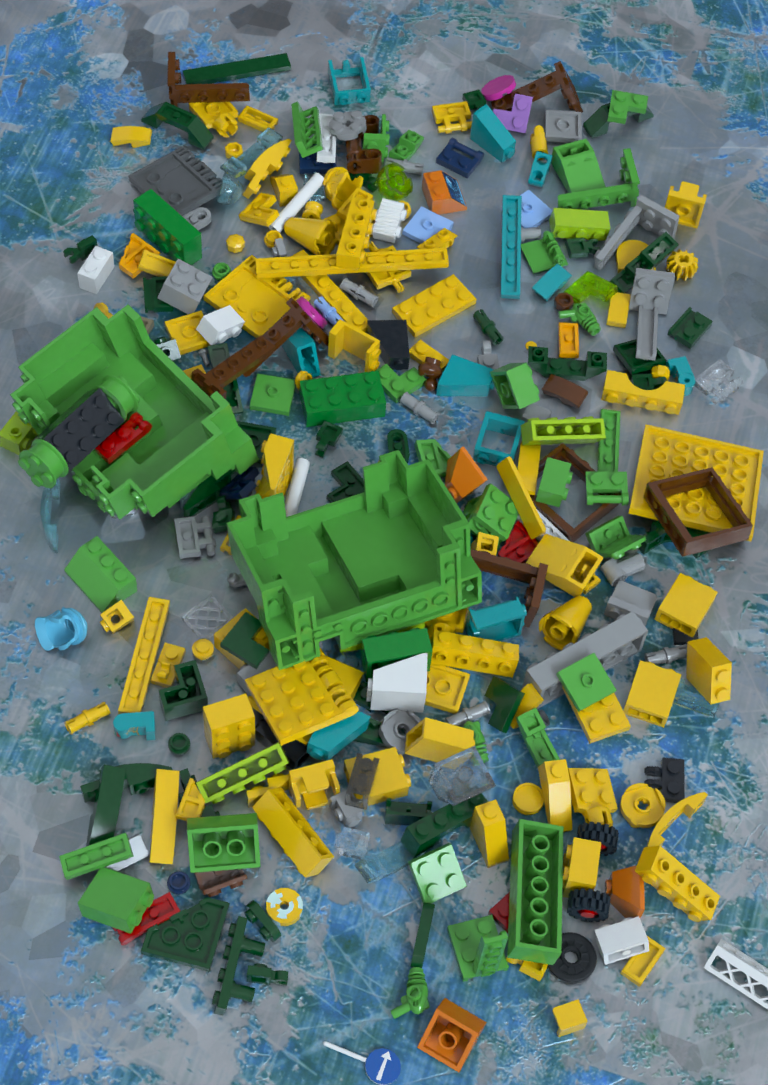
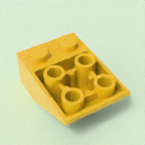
M544 534L526 563L537 568L540 563L547 564L548 569L545 579L573 597L582 594L604 557L586 546Z

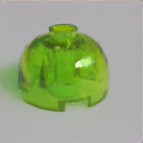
M391 162L379 171L376 177L378 192L384 198L399 201L406 198L413 191L411 177L407 178L403 172L405 170L403 166Z

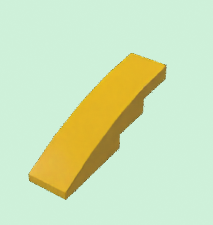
M156 769L150 835V863L173 864L179 792V771Z

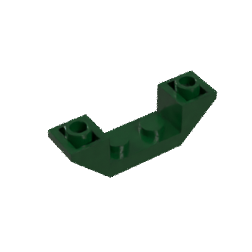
M168 102L151 107L141 119V122L156 129L162 122L188 133L189 144L203 150L214 138L197 115Z
M610 103L602 105L583 123V127L591 139L607 133L609 123H611L607 121ZM648 106L645 114L627 112V117L633 115L637 122L654 117Z
M529 346L528 365L545 378H549L552 374L566 380L585 381L607 371V353L587 351L585 361L549 358L548 348Z

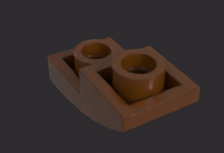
M552 374L542 387L543 394L559 398L562 404L576 408L581 406L588 395V391L579 385Z

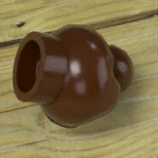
M426 357L425 362L419 364L418 374L429 377L425 380L424 387L427 391L432 392L437 389L438 382L436 379L442 376V369L440 367L441 361L431 357Z

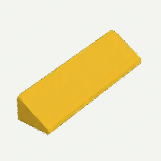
M508 456L498 463L496 468L530 538L535 539L545 534L546 528L512 458Z

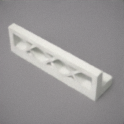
M721 939L704 968L768 1009V1001H766L768 1000V995L760 997L755 993L753 986L762 984L768 990V968ZM719 956L726 961L728 969L718 970L711 964L715 957ZM733 972H744L748 982H737L734 979Z

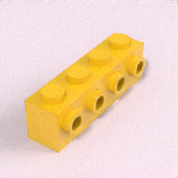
M352 197L336 253V267L359 271L360 264L365 262L366 252H364V249L369 247L370 237H368V234L372 235L374 225L372 220L375 221L377 217V209H374L375 201Z
M434 630L430 642L433 650L431 664L513 678L519 662L518 644Z
M281 787L268 789L252 807L257 813L258 819L266 825L271 836L278 841L284 853L290 857L297 866L298 872L305 878L318 875L334 858L333 854Z
M644 847L635 872L642 877V880L651 884L660 895L669 899L674 907L686 913L690 920L694 922L712 920L720 895L663 847Z

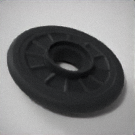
M572 932L562 933L561 955L553 965H548V968L553 975L562 981L571 983L583 981L593 973L596 967L597 955L595 948L587 938L580 934ZM573 952L577 955L578 960L575 963H570L565 959V954Z

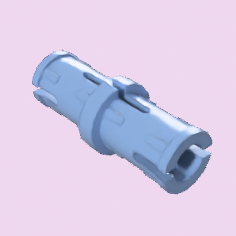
M323 296L318 297L321 302L317 299L314 301L313 305L323 314L325 320L329 321L333 326L339 319L343 320L337 314L335 307H331Z

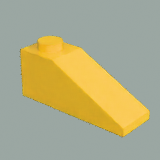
M566 759L543 762L538 767L548 824L563 826V832L572 831L571 788Z

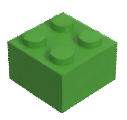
M527 362L509 363L490 372L503 409H521L540 400L539 389L533 382L532 370L527 365Z

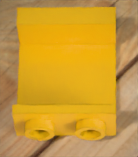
M339 319L329 331L328 356L335 359L344 349L365 361V372L378 369L380 364L378 360L381 353L379 349L380 340Z

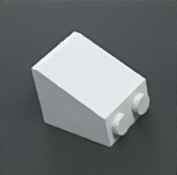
M422 653L373 670V678H368L366 701L371 702L370 710L393 711L400 709L399 711L406 712L408 710L423 713L427 690L428 653Z

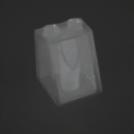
M475 746L435 763L429 777V782L438 800L454 806L496 786Z

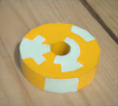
M290 888L274 890L266 901L267 915L279 926L295 924L302 915L303 901L301 896ZM286 904L288 909L283 910L280 906Z

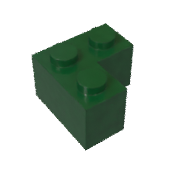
M196 660L174 665L177 685L158 690L165 721L203 711V706L208 705V697Z

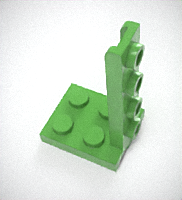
M631 148L623 149V157H620L622 169L619 170L620 180L624 181L623 185L558 195L557 208L588 209L629 202L631 207H635L637 197L639 196L637 186L640 184Z
M492 915L447 927L463 982L468 981L470 978L490 976L495 972L508 970L509 966L504 953L508 936L505 930L500 931L498 934Z

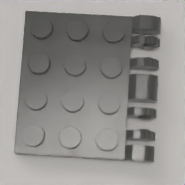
M181 146L128 175L129 181L142 194L152 189L181 216L217 196L222 197L230 191V186L220 177L216 178L217 175L199 158H195V155L186 146Z

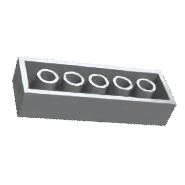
M634 611L627 615L625 613L621 614L614 622L603 624L592 634H585L580 641L574 644H567L562 651L549 654L540 663L535 662L527 668L522 689L527 684L532 683L544 699L536 708L539 709L565 694L562 688L563 685L556 675L557 672L592 653H595L606 671L640 652L648 629Z

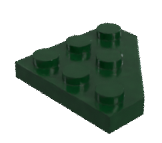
M206 897L199 901L197 905L169 917V920L159 925L156 924L147 930L141 954L210 972L230 903Z

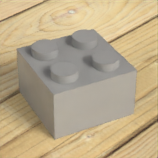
M178 259L157 298L186 314L194 313L213 277Z

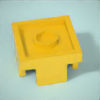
M682 181L679 191H674V186H670L665 208L680 216L678 224L698 228L707 197L706 194H703V197L697 196L699 185Z
M333 759L289 771L288 790L297 808L301 807L300 795L303 797L306 809L310 810L328 804L324 789H328L331 786L334 795L340 793V785L335 773Z

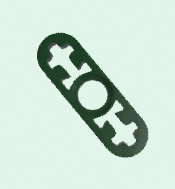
M423 903L410 966L412 968H422L435 904Z

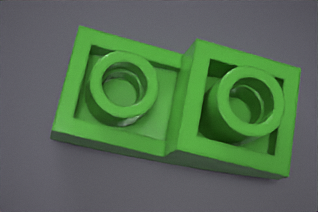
M408 130L400 137L399 143L389 152L388 157L398 160L408 159L409 161L422 144L424 137Z

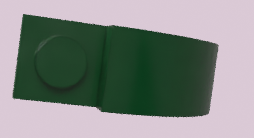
M658 520L652 522L650 531L643 535L646 537V541L641 543L642 546L638 549L644 555L662 543L672 542ZM685 527L692 538L711 533ZM709 550L695 553L692 555L695 558H698L704 553L708 552Z

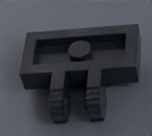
M662 757L661 768L657 766H647L644 768L645 775L661 777V780L647 779L644 783L653 789L661 790L665 802L678 803L685 799L684 759Z

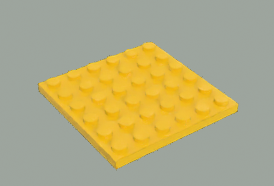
M645 424L628 514L658 520L643 498L647 483L713 467L718 476L721 477L724 485L731 491L736 502L740 504L747 518L750 519L753 527L749 539L746 541L751 542L754 533L764 451ZM706 487L665 497L685 527L711 533L733 527Z

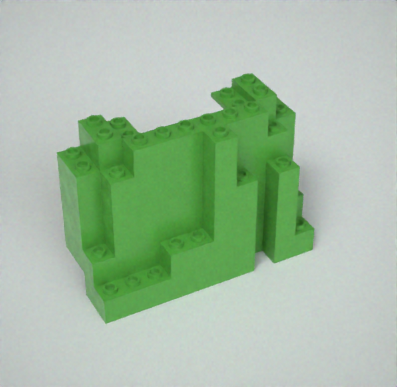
M129 304L109 319L97 307L18 366L22 373L20 378L24 384L10 394L14 401L12 406L19 413L18 416L25 425L29 423L38 436L87 391H90L96 385H101L106 375L122 376L133 392L139 397V406L135 412L142 415L144 421L147 420L152 424L151 431L110 464L98 455L94 449L70 471L80 492L84 496L88 495L92 500L96 499L98 501L96 504L104 513L107 511L110 516L113 517L115 515L119 520L133 509H140L144 514L148 512L151 517H154L166 506L171 508L209 476L212 475L217 480L227 471H233L234 469L241 475L259 460L252 439L238 426L230 403L217 391L210 397L204 393L150 339L141 316ZM128 413L127 419L118 428L125 424L133 413Z
M399 450L380 455L378 463L362 467L364 493L286 517L283 493L263 499L259 494L239 500L241 518L227 522L231 554L257 604L259 621L268 637L270 654L279 670L319 657V642L335 637L340 649L343 650L362 643V639L368 636L376 635L378 637L387 635L388 633L482 603V573L471 556L470 524L428 459L408 465Z

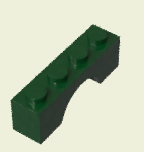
M477 788L407 826L401 842L412 857L415 858L431 849L443 836L461 826L469 828L474 808L488 801Z

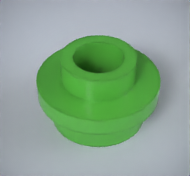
M217 263L212 270V275L216 280L221 281L231 272V268L226 263Z

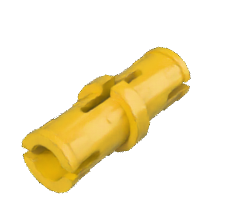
M103 701L89 710L85 709L78 716L65 721V727L69 734H73L81 728L94 725L93 722L109 715L110 709Z

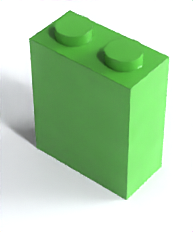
M103 867L99 869L78 901V906L83 917L131 934L135 926L140 924L142 915L147 907H150L153 903L154 894L149 882Z

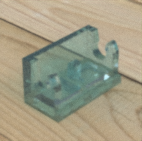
M681 678L673 704L714 718L720 702L710 705L696 688L684 684L685 679Z

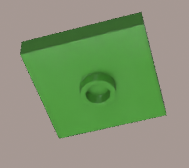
M257 374L250 402V410L289 416L296 388L295 380Z
M595 653L556 673L578 712L617 691Z

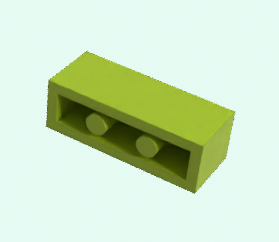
M553 208L549 219L550 232L553 233V238H585V240L598 239V241H606L610 231L608 211Z

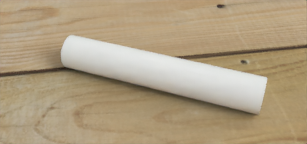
M315 173L279 213V216L269 226V229L281 232L284 229L285 222L289 218L295 217L323 185V176Z
M298 458L296 460L285 500L286 517L297 514L310 462L307 459Z

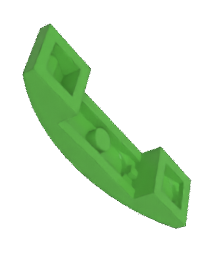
M536 708L516 717L522 737L537 767L546 761L560 760L544 730L546 726Z

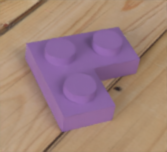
M515 94L511 112L493 109V112L507 130L526 134L533 97Z

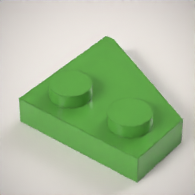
M436 439L416 440L414 446L419 462L428 459L439 477H446L447 462L451 456L442 449Z

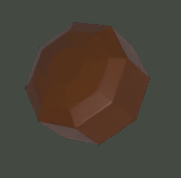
M559 293L555 297V308L559 311L570 310L573 307V296L570 294Z

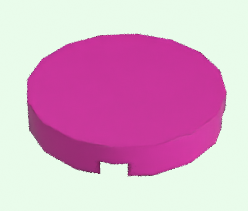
M511 75L497 77L489 81L482 88L481 93L487 101L498 100L503 97L502 94H510L515 89V79Z
M301 296L296 300L302 309L322 329L326 327L328 323L307 299Z

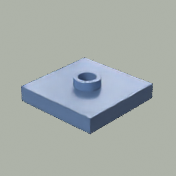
M530 190L520 195L522 196L521 227H538L550 219L552 210Z
M421 206L403 229L402 235L421 244L443 228L450 231L454 222Z

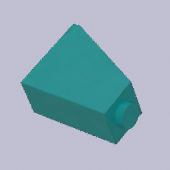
M485 104L473 113L470 139L501 163L506 159H510L515 153L516 140L490 107Z
M300 327L281 346L297 373L307 371L314 378L321 375L315 341Z
M452 354L438 382L436 395L487 397L490 390L495 389L490 374L494 369Z
M358 711L351 717L313 732L308 742L306 753L317 760L327 761L367 730L371 716Z

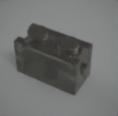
M357 753L345 795V805L367 810L378 772L379 758L374 757L372 761L369 758H363V754ZM355 793L363 795V798L356 799L352 796V794Z

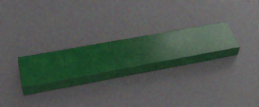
M287 53L182 70L185 84H212L291 70V64Z

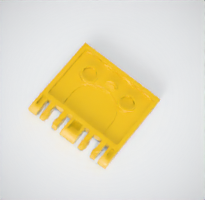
M250 255L204 294V301L217 310L230 305L245 321L242 328L255 338H258L267 332L290 309L286 302L291 297L295 301L301 296L310 301L311 297L299 288L288 294L293 285L291 282H287V279L284 277L257 279L256 257Z
M321 648L320 656L313 660L304 661L281 670L276 666L245 679L246 687L281 746L351 717L359 710L352 697L346 694L347 689L343 686V682L333 667L327 665L328 659Z

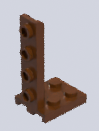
M168 52L167 84L169 86L170 104L178 107V103L250 101L248 83L178 85L182 83L181 72H178L180 70V60L176 59L175 52Z
M561 61L554 64L556 71L518 88L498 100L491 101L493 109L511 112L515 94L533 97L532 102L561 89V93L564 99H567L570 110L574 109L575 112L583 113L576 89Z
M292 297L286 302L290 309L262 335L276 346L275 351L301 326L310 335L314 333L312 336L319 344L324 342L328 346L329 335ZM268 356L267 358L259 362L257 365L249 369L243 375L245 377L250 376L270 356Z
M261 335L204 374L197 368L192 372L191 380L209 397L217 391L226 400L227 391L223 388L270 356L275 351L276 346Z
M471 549V556L481 571L529 584L523 599H526L524 605L527 611L524 627L529 628L540 606L548 565L540 563L537 568L528 563H519L507 557H498L486 551Z

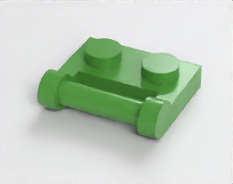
M586 471V505H593V503H621L622 506H628L627 472ZM593 493H621V495H593Z

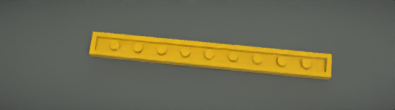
M447 248L366 252L365 262L360 264L359 271L336 267V254L256 258L255 265L256 276L259 279L448 268L449 259Z

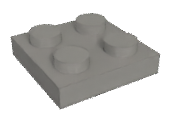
M545 110L546 141L571 143L582 140L581 112Z

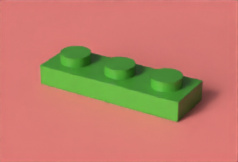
M127 833L59 856L64 877L67 880L134 857Z

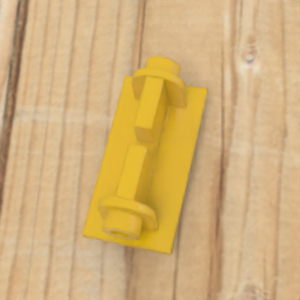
M443 228L418 245L417 248H448L453 245L457 235Z

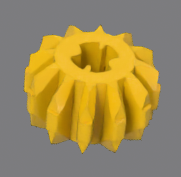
M678 249L677 252L673 251L667 258L666 272L675 273L677 280L680 278L684 281L687 278L692 279L698 270V258L694 257V253H688L687 250L682 252Z

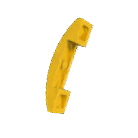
M521 441L517 470L529 495H535L541 445H523Z
M705 792L697 793L672 806L656 824L646 847H662L665 839L661 835L682 813L691 818L704 804L708 794Z

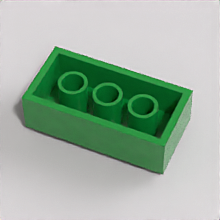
M149 189L133 200L135 227L146 234L152 243H156L164 254L167 253L175 262L180 259L189 265H193L202 259L201 233L157 193Z
M379 371L300 381L299 395L306 427L323 425L324 421L335 424L385 417L386 399Z

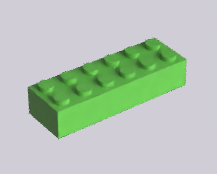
M519 819L512 830L507 958L553 965L561 955L563 826Z

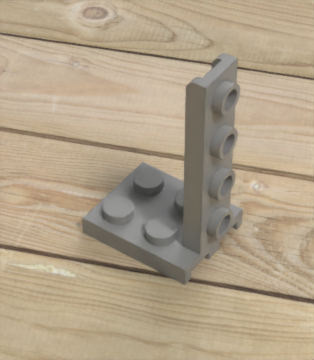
M640 195L633 210H629L626 213L623 223H619L616 226L614 234L606 239L602 250L598 249L595 253L594 268L597 270L603 269L617 251L618 246L623 243L637 224L641 225L645 230L657 234L659 237L667 232L674 239L680 216Z
M636 268L628 309L638 311L636 358L643 360L656 359L658 314L667 315L675 273Z

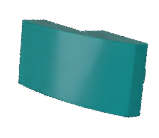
M556 264L532 287V290L547 302L558 289L560 290L568 282L572 275L559 264Z

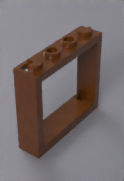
M561 443L539 461L537 479L543 475L547 457L571 463L570 470L584 482L586 471L595 470L590 467L587 461L577 456L573 449H569L564 443ZM598 493L599 495H621V493ZM530 495L536 509L570 542H575L619 505V503H604L578 526L573 528L547 504L537 502L536 495Z
M713 467L647 483L643 498L682 557L749 539L753 525ZM706 487L733 527L692 538L665 497Z

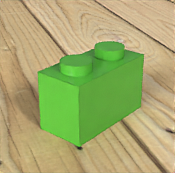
M547 457L536 497L537 502L560 508L561 501H566L569 491L565 486L571 483L573 472H569L571 463Z

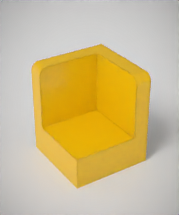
M579 999L554 1007L552 1010L559 1027L556 1032L558 1037L582 1030L588 1022Z

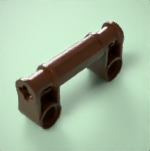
M375 115L364 116L367 126L365 133L379 134V117ZM362 132L358 134V138L346 141L348 172L352 174H376L381 171L382 153L378 149H362V139L364 137Z

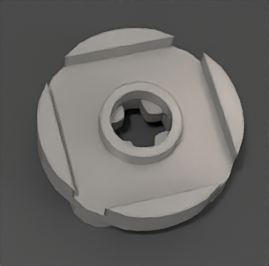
M359 110L344 113L336 112L329 123L331 135H336L337 139L344 141L358 138V134L361 132L364 134L367 129L366 119Z
M397 709L385 716L378 733L387 748L396 747L398 754L403 755L405 753L406 736L400 735L397 727L400 729L405 728L406 735L421 720L411 711L407 710L405 712Z

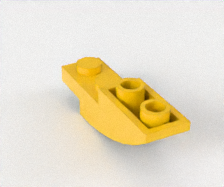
M286 139L272 145L255 160L244 178L250 181L242 194L244 197L249 199L252 194L256 195L262 186L259 184L260 180L264 181L267 175L271 176L274 170L278 172L283 164L281 161L282 157L286 158L291 150L288 146L292 140Z

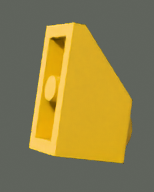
M283 174L270 177L279 207L286 206L298 193L294 176L292 174Z

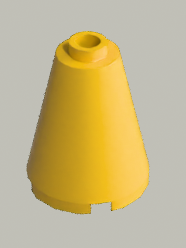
M291 217L284 224L285 234L315 255L330 254L336 245L337 239L334 237L335 232L338 233V226L332 220Z
M576 596L541 618L539 621V631H543L545 635L543 639L550 646L562 650L567 644H574L578 641L592 610L589 599L584 596Z

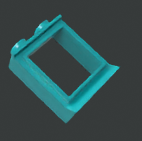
M360 57L359 67L350 68L349 61L344 60L342 62V69L335 70L332 60H328L327 74L329 75L334 105L370 102L371 88L364 57ZM360 76L362 89L338 91L336 78Z
M516 597L514 601H505L477 609L476 611L468 608L464 628L467 636L495 641L519 636L524 626L525 616H527L526 607Z

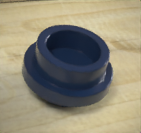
M181 871L172 873L167 880L168 889L176 895L186 893L191 885L189 876Z

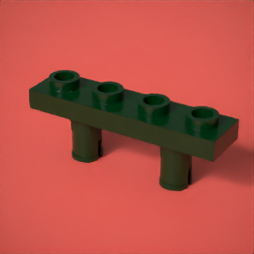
M238 916L236 922H231L228 937H231L230 946H225L222 959L226 960L224 968H220L217 982L221 983L219 991L215 990L212 999V1005H215L214 1014L223 1016L231 997L248 1002L253 1000L255 988L237 984L234 980L239 954L244 952L262 957L265 949L264 942L245 938L244 932L248 918Z

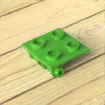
M545 231L543 238L540 240L521 244V250L533 274L550 270L556 264H559L561 267L568 265L558 242L553 238L554 235L550 231Z

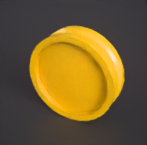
M533 783L520 784L513 793L512 803L514 808L524 815L538 813L544 803L542 789Z

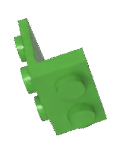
M382 114L380 134L364 133L362 149L380 150L382 153V166L384 158L388 157V147L385 146L389 145L390 134L386 133L389 132V120H386V114Z
M619 515L585 533L591 549L604 558H621L625 555L624 552L635 550L642 546L641 543L646 541L645 536L631 535L623 516Z

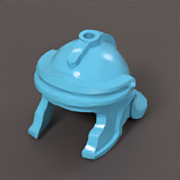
M62 607L61 612L57 610L47 617H37L35 619V630L43 649L46 651L53 648L65 650L70 645H77L85 639L87 635V622L77 610Z

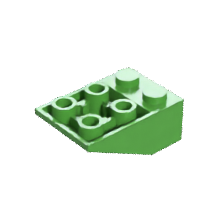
M587 138L553 147L551 164L568 193L606 187L595 152Z

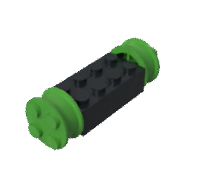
M106 375L101 385H96L90 391H87L32 441L29 450H23L19 454V466L31 477L33 484L37 487L53 488L59 477H65L68 472L76 467L127 419L128 413H133L138 409L139 397L133 392L122 376Z

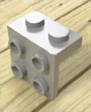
M619 581L612 596L609 598L604 615L616 619L621 614L625 613L627 615L634 611L644 626H646L657 600V595L624 581Z

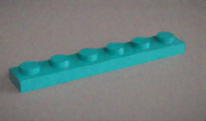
M503 195L500 298L520 299L522 196Z

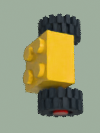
M585 822L583 825H579L577 837L573 838L572 844H567L566 853L563 856L562 897L568 898L567 913H569V916H574L575 919L580 918L581 921L600 922V920L605 921L609 917L610 897L606 896L607 894L600 893L601 891H594L597 881L599 857L601 854L608 856V854L612 855L617 851L619 833L615 827H609L608 824L601 825L600 822H597V824Z

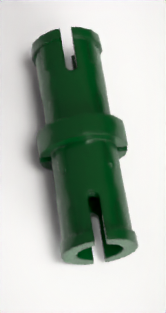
M480 309V312L477 310L473 314V318L482 328V333L489 337L493 345L500 344L504 337L496 329L494 321L487 317L483 309Z

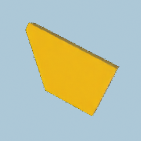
M190 778L176 813L177 819L186 822L187 818L201 817L205 807V800L202 794H200L193 778Z

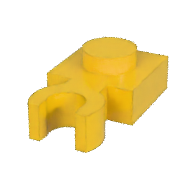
M506 957L507 962L520 964L519 971L538 981H541L548 964Z

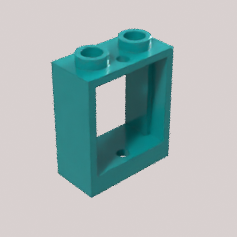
M486 411L475 445L473 460L480 464L497 466L498 463L510 456L514 462L522 437L520 425L524 424L525 421ZM486 430L515 437L511 453L508 454L481 447Z

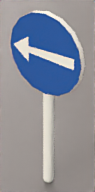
M327 1041L323 1042V1045L365 1062L366 1074L376 1084H391L400 1074V1060L389 1049H376L366 1058Z

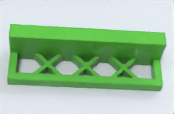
M298 101L292 103L295 145L302 158L323 150L317 106L303 111Z

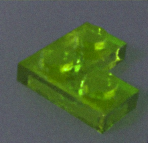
M587 271L563 293L573 296L574 303H582L590 295L607 302L618 292V286Z

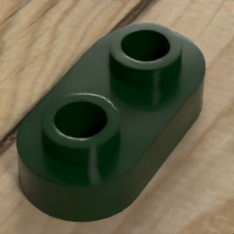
M393 429L387 435L388 453L399 450L408 464L410 453L407 435L400 429Z
M252 900L245 905L246 911L244 914L246 918H248L250 923L253 924L255 922L260 928L259 933L265 941L275 942L281 937L278 927L256 901Z

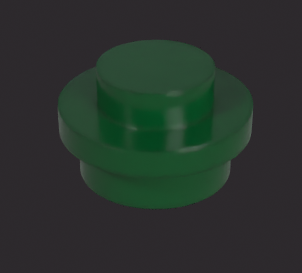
M183 733L172 735L168 741V748L173 754L182 755L190 749V739Z

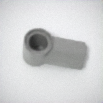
M635 552L619 560H608L601 566V571L611 586H616L619 581H625L628 576L644 570L646 565L642 555Z

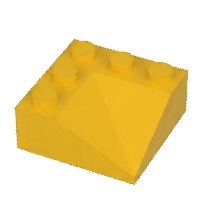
M270 433L268 440H264L261 448L263 453L261 464H264L261 475L263 476L261 480H257V487L254 490L256 492L255 495L259 494L262 499L279 493H283L285 497L294 470V440Z

